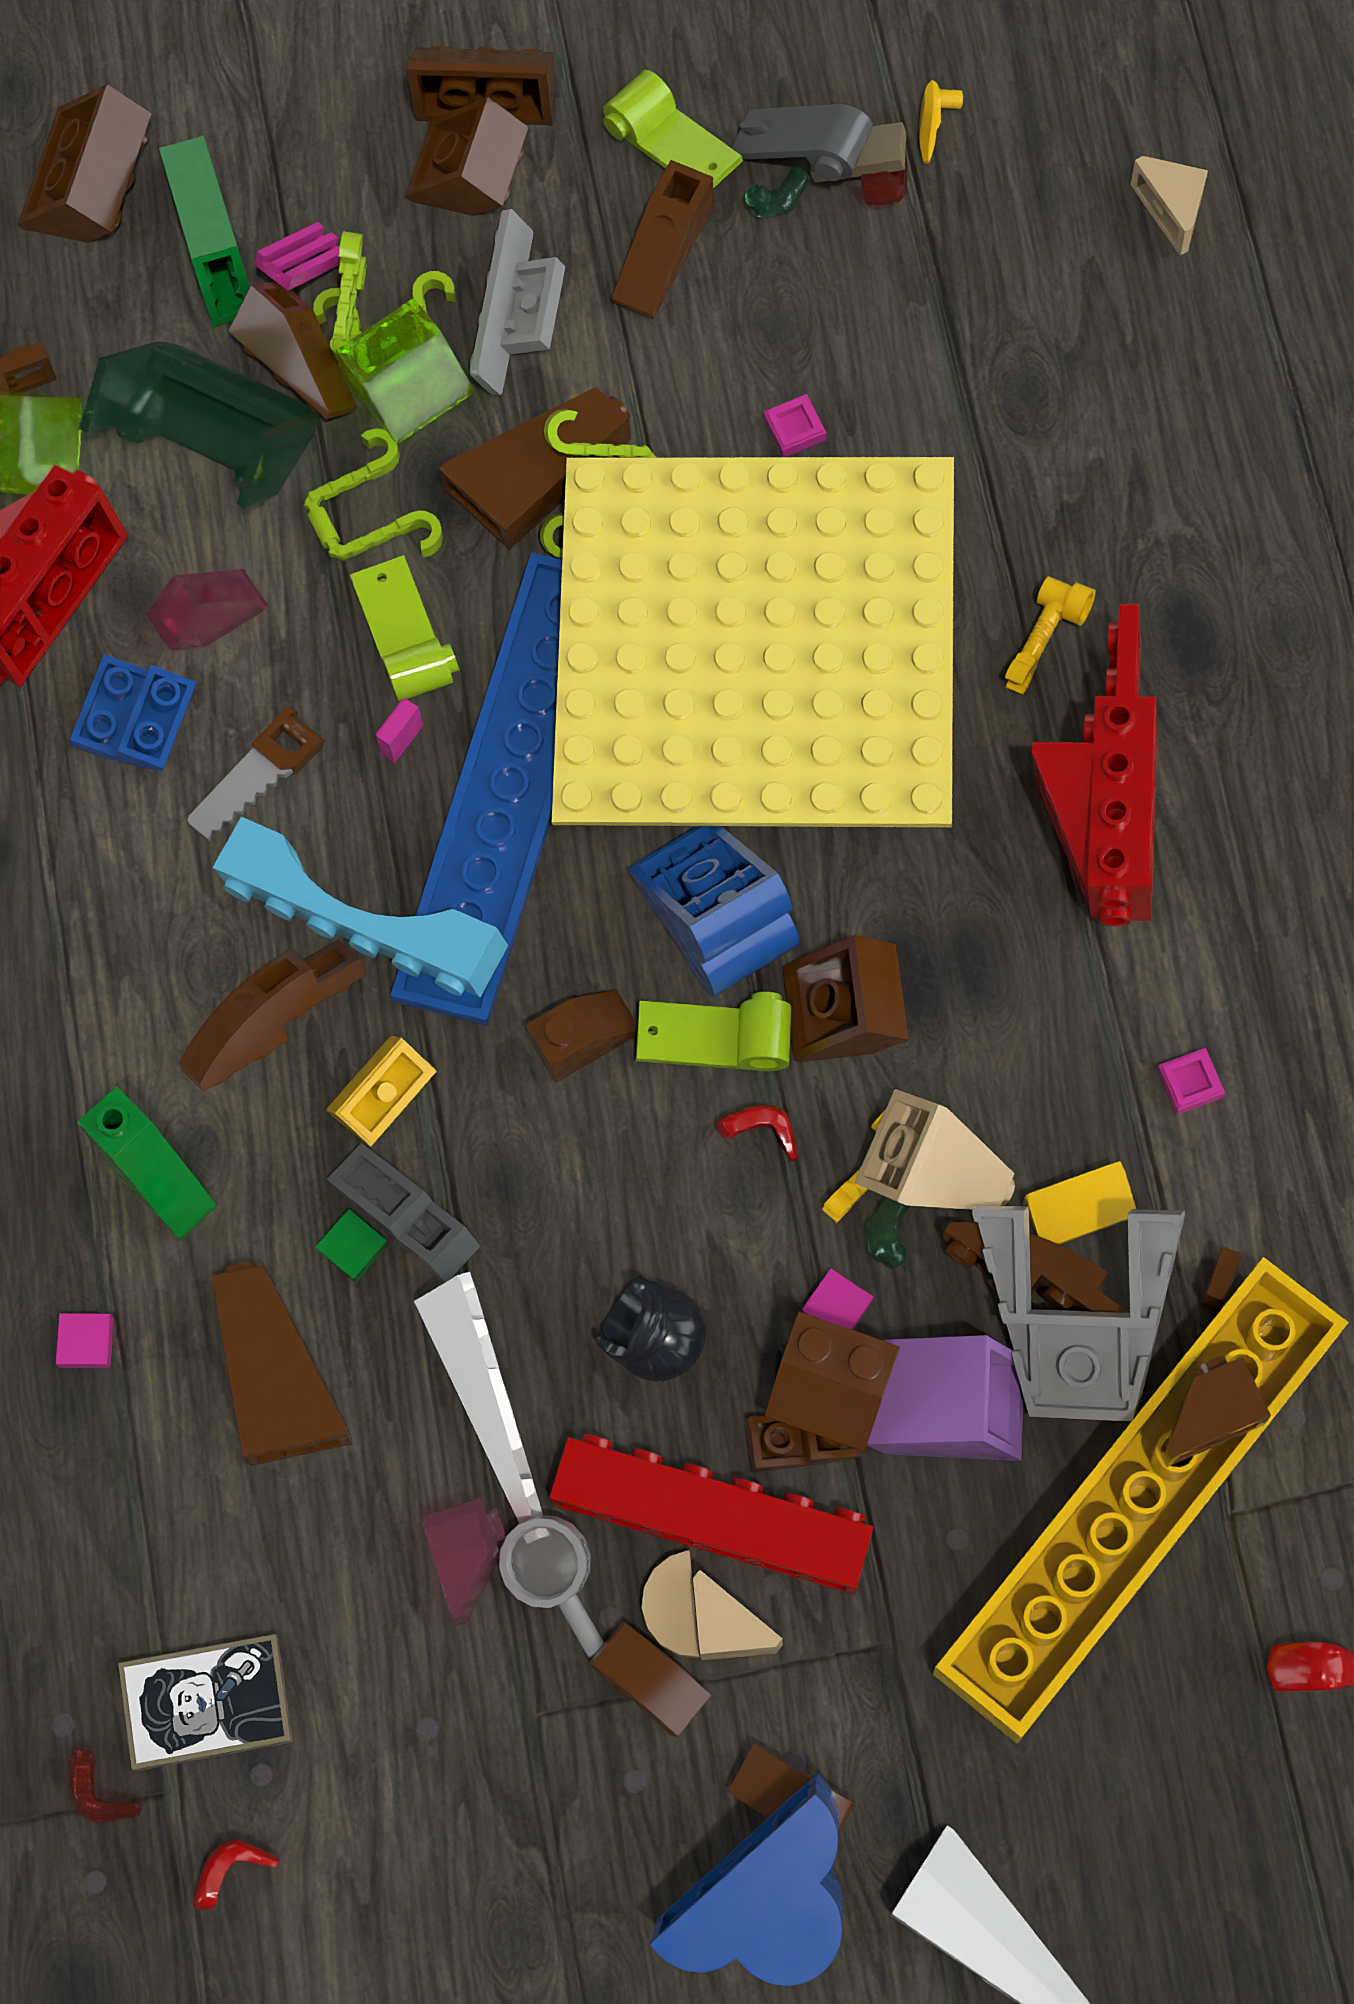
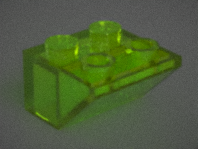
M414 298L336 350L343 378L396 445L474 393L471 383L442 332Z
M0 391V492L31 494L36 491L54 464L71 473L75 469L79 470L82 398Z

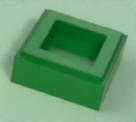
M348 1209L315 1248L329 1262L356 1283L389 1246V1243L354 1212Z

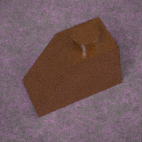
M616 989L569 999L526 1024L530 1043L555 1083L636 1037L638 1026Z
M1221 1356L1196 1368L1199 1376L1193 1378L1186 1391L1162 1457L1166 1467L1262 1427L1268 1421L1271 1414L1243 1357L1228 1363L1226 1357Z

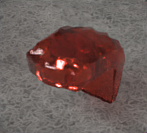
M906 158L905 170L862 174L861 184L864 201L869 206L875 205L879 207L902 201L907 193Z
M75 1748L72 1751L69 1764V1787L71 1788L70 1794L73 1805L80 1816L90 1823L103 1824L137 1817L142 1814L141 1807L136 1804L97 1800L94 1784L96 1759L93 1750Z

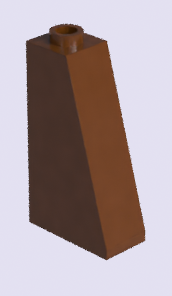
M594 387L445 462L439 468L443 490L510 550L565 500L567 458H611L610 456H595L594 454H589V456L571 455L554 450L545 439L544 427L546 420L557 410L568 409L576 411L578 413L574 421L565 420L558 426L557 435L563 443L576 442L590 443L592 445H595V443L626 444L631 440L630 413L618 398L614 396L608 398L599 389Z
M239 1262L225 1267V1273L213 1275L212 1280L243 1458L250 1466L353 1445L351 1434L264 1266L255 1267L253 1262Z

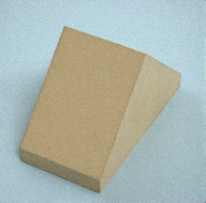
M1142 156L1135 160L1131 186L1178 254L1182 255L1188 252L1208 170Z
M701 1570L697 1572L693 1577L701 1661L776 1654L783 1645V1638Z

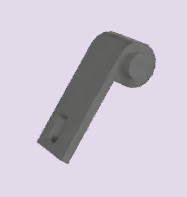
M844 104L750 109L745 120L740 124L741 129L732 149L742 156V160L806 157L820 177L829 181H837L849 178L852 175L872 131L873 123L861 110Z

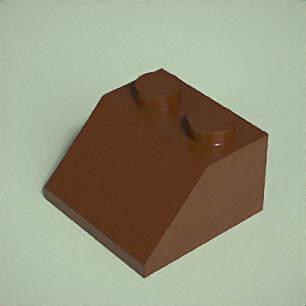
M489 97L432 118L405 198L411 202L471 216L503 206L511 192L510 182L515 167L524 153L523 143L529 127Z
M853 935L783 965L787 1003L791 1005V1036L795 1061L807 1062L869 1055L909 1040L896 944Z
M798 1311L779 1366L765 1417L865 1452L900 1347Z

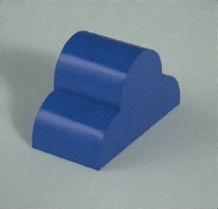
M696 826L627 868L645 901L661 924L668 930L685 962L699 983L712 997L717 996L800 945L799 935L789 915V912L792 911V903L779 874L722 826Z
M818 1773L657 1918L650 1946L662 1959L682 1970L708 1972L722 1968L737 1958L757 1978L782 1986L805 1983L825 1971L839 1949L843 1921L842 1890L837 1877L831 1870L838 1846L839 1809L834 1793L826 1781Z

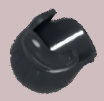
M639 1275L630 1279L625 1285L602 1325L603 1337L598 1335L596 1343L609 1357L639 1378L648 1381L652 1380L653 1382H664L683 1375L695 1364L705 1345L706 1325L700 1308L685 1293L663 1284L649 1281Z

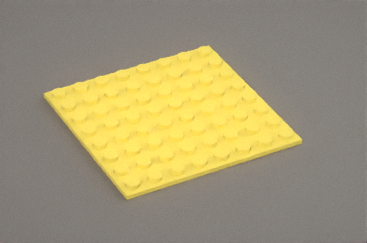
M954 457L567 458L552 824L606 826L952 827Z

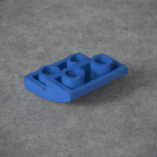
M103 654L71 735L69 746L118 762L163 771L197 682L150 665L149 670Z

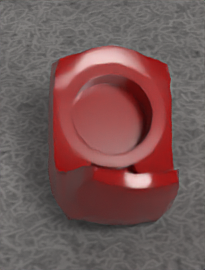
M758 1104L756 1106L744 1107L722 1116L716 1122V1127L724 1139H732L738 1134L755 1128H771L778 1136L790 1161L798 1160V1150L790 1118L784 1110L778 1109L775 1105Z
M1294 1642L1275 1644L1271 1648L1266 1669L1272 1687L1276 1691H1327L1354 1686V1652L1345 1647L1326 1642Z
M230 1839L225 1843L219 1844L210 1853L208 1860L201 1870L199 1882L194 1890V1908L213 1910L217 1903L218 1892L225 1873L234 1862L244 1861L277 1867L280 1859L241 1839Z

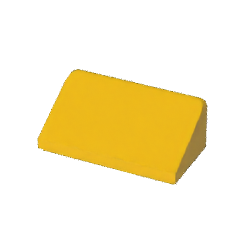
M391 1036L328 1106L326 1111L368 1146H372L436 1073V1070L401 1037Z
M1121 1161L1029 1193L1025 1196L1023 1202L1024 1207H1029V1221L1035 1235L1059 1245L1128 1220V1213L1132 1209H1136Z

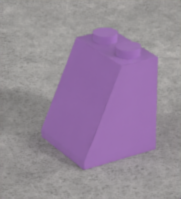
M987 1335L882 1340L899 1346L900 1350L867 1446L884 1454L1022 1461L1023 1392L1011 1349Z

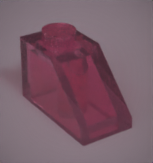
M244 569L174 575L146 615L159 632L161 639L173 651L206 647L262 613L268 604Z
M482 1498L421 1517L450 1616L456 1626L467 1623L500 1560V1549L497 1542L506 1539L498 1510L488 1511Z

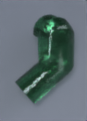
M793 167L779 189L768 190L765 185L760 187L757 184L753 185L747 190L745 195L749 211L754 216L760 218L791 212L811 182V178L804 170Z
M888 1197L884 1198L865 1226V1235L869 1252L876 1262H882L886 1268L893 1269L900 1266L906 1259V1247L899 1243L896 1225L910 1208V1205H904Z

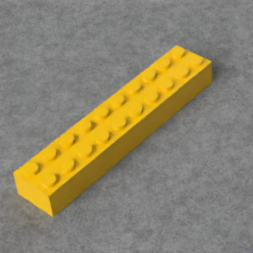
M1263 1257L937 1664L933 1675L1018 1744L1349 1322ZM1221 1356H1225L1228 1363L1243 1357L1271 1414L1268 1421L1262 1427L1166 1467L1162 1457L1186 1391L1193 1378L1199 1376L1196 1368Z

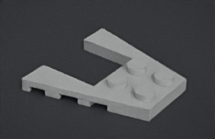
M977 1205L972 1209L974 1222L979 1224L985 1246L982 1249L988 1272L993 1274L1000 1299L998 1307L1003 1323L1007 1324L1014 1350L1011 1353L1029 1417L1133 1421L1138 1414L1185 1218V1211L1132 1209L1128 1213L1130 1313L1031 1309L1029 1207Z

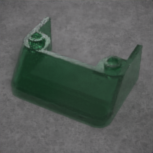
M156 341L99 358L79 430L89 433L111 426L117 429L116 433L121 438L138 443L143 442L145 438L161 435L235 470L232 480L240 487L237 505L246 508L279 493L314 436L320 414L312 411L305 403L185 347L169 342Z

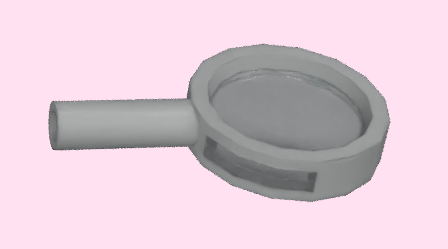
M540 1515L517 1525L506 1536L500 1550L499 1569L505 1586L516 1599L532 1607L550 1608L558 1605L587 1656L591 1658L596 1655L605 1643L576 1595L583 1588L590 1573L591 1554L585 1537L572 1523L558 1516Z

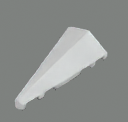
M470 1272L457 1275L414 1302L520 1524L526 1520L543 1515L473 1279ZM537 1528L525 1534L530 1546L550 1540L547 1528Z
M947 1825L892 1912L891 1917L983 1978L982 1980L1017 2004H1090L965 1843Z

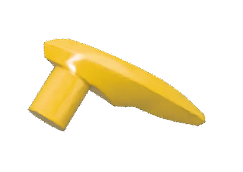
M933 80L928 83L925 89L919 121V142L925 164L930 162L934 150L937 129L941 123V108L961 109L963 104L962 90L940 89Z

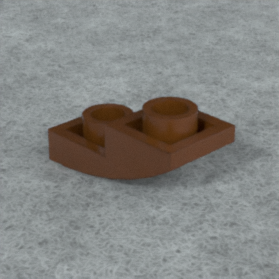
M765 1415L749 1416L744 1421L751 1472L826 1464L860 1458L862 1456L861 1450L765 1417Z
M626 1623L619 1625L588 1663L625 1700H633L670 1736L678 1737L711 1696L679 1665Z
M753 1744L728 1792L763 1815L770 1817L815 1775L804 1773L764 1746ZM829 1785L838 1804L840 1833L856 1802Z

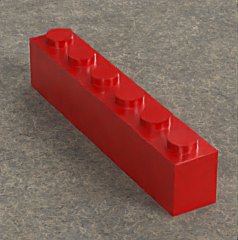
M583 1434L581 1441L568 1437L549 1497L553 1507L856 1595L874 1527L864 1524L866 1518L864 1515L843 1508H835L834 1514L813 1509L814 1501L796 1494L784 1493L783 1500L762 1494L763 1486L744 1479L734 1478L732 1485L712 1479V1471L693 1464L684 1463L682 1470L662 1465L663 1458L649 1451L633 1449L632 1454L627 1455L611 1450L612 1442L594 1435Z

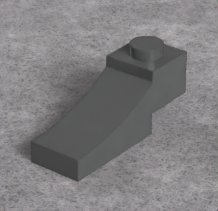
M363 1143L326 1179L337 1192L368 1216L418 1263L444 1283L449 1281L481 1247L463 1224L435 1204L424 1190Z

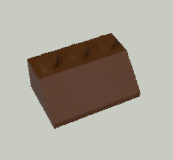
M437 45L431 48L416 47L407 60L406 70L416 121H431L432 118L489 97L525 125L553 126L556 70L553 52H542L533 48L522 51L496 50L491 47L451 49L447 46Z
M108 84L58 107L17 225L24 230L86 243L106 234H111L121 220L122 212L119 209L124 194L129 190L134 181L135 172L133 167L137 155L144 148L148 140L146 129L152 113Z

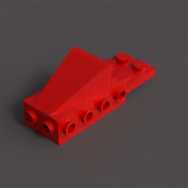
M54 464L36 491L0 510V686L4 680L18 687L22 686L128 537L103 490L93 478L80 470L75 469L71 473ZM34 612H41V613H40V615L37 617Z
M1119 604L1118 622H1109L1108 652H1110L1109 668H1107L1106 696H1095V713L1085 714L1084 743L1032 742V756L1038 793L1089 907L1091 920H1100L1102 924L1108 926L1128 925L1130 920L1151 921L1158 740L1156 697L1139 696L1141 660L1139 604Z

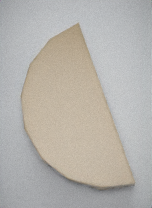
M690 1550L669 1556L652 1571L644 1586L642 1611L648 1631L662 1647L679 1657L700 1659Z

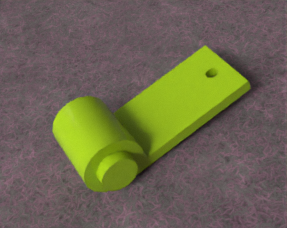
M644 69L603 107L605 114L603 122L613 137L618 140H627L665 169L670 160H673L712 176L713 188L743 162L742 156L676 109L672 92L665 82L650 70Z
M403 555L350 574L398 703L405 698L408 700L452 684L453 678L451 673L459 671L455 655L450 643L441 646L438 638L435 637L405 556ZM381 576H385V577L387 578V579L381 578V579L378 581V578L381 577Z
M774 992L752 994V999L744 1001L740 1008L639 1001L636 1061L755 1071L786 1069L789 1066L791 1005L782 1001V996Z

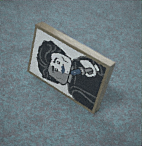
M276 1634L118 1663L131 1768L135 1772L293 1742L279 1638Z

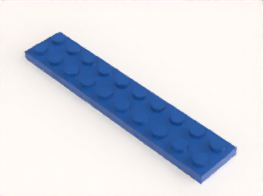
M531 552L416 916H424L455 909L496 927L508 944V947L481 997L466 991L461 996H457L439 987L434 982L436 978L420 972L418 977H414L398 970L390 995L392 1002L489 1026L552 821L562 583L561 559Z

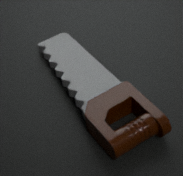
M292 706L286 707L252 742L253 748L189 815L188 822L190 826L209 842L212 839L213 832L220 833L223 830L224 823H233L235 814H243L246 805H254L257 796H265L268 787H276L278 778H287L292 774H298L323 747L325 740L297 718L298 711ZM285 732L302 747L298 751H286L275 740Z

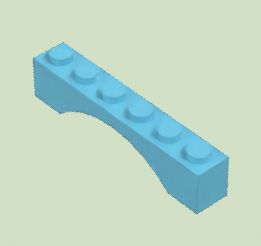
M243 817L238 821L212 867L225 882L223 889L232 896L245 902H249L251 897L266 902L264 906L267 910L285 920H291L293 915L308 921L306 925L311 930L323 937L333 939L335 934L350 940L349 945L366 956L375 958L377 953H381L393 959L391 963L396 968L411 976L418 977L420 972L436 978L434 982L439 987L457 996H461L466 991L481 997L508 947V944L496 927L455 909L424 916L394 917L376 915L347 906L326 894L309 879L298 854L283 834Z

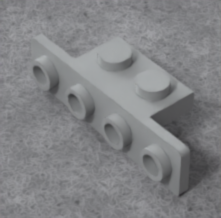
M512 209L502 210L499 227L495 234V247L491 267L487 274V287L483 307L478 319L479 328L474 353L470 359V375L491 395H501L503 392L510 354L550 350L565 266L557 257L528 261L533 230Z

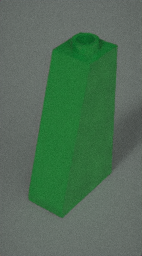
M200 136L159 148L212 326L234 321L250 287L205 138Z
M117 1086L77 1122L112 1171L179 1241L218 1207L154 1124Z

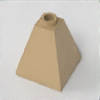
M895 1089L855 1184L904 1205L972 1210L977 1205L1005 1206L1010 1201L1014 1192L1015 1183L1012 1178L1015 1173L948 1108Z

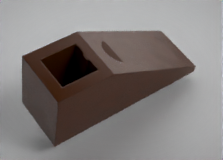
M670 160L648 201L611 297V302L654 319L714 208L712 176Z
M277 282L251 285L228 332L242 343L245 352L252 357L260 359L275 373L274 375L280 383L294 389L307 401L308 407L314 413L325 418L354 413L357 405L313 309L291 290L287 291Z

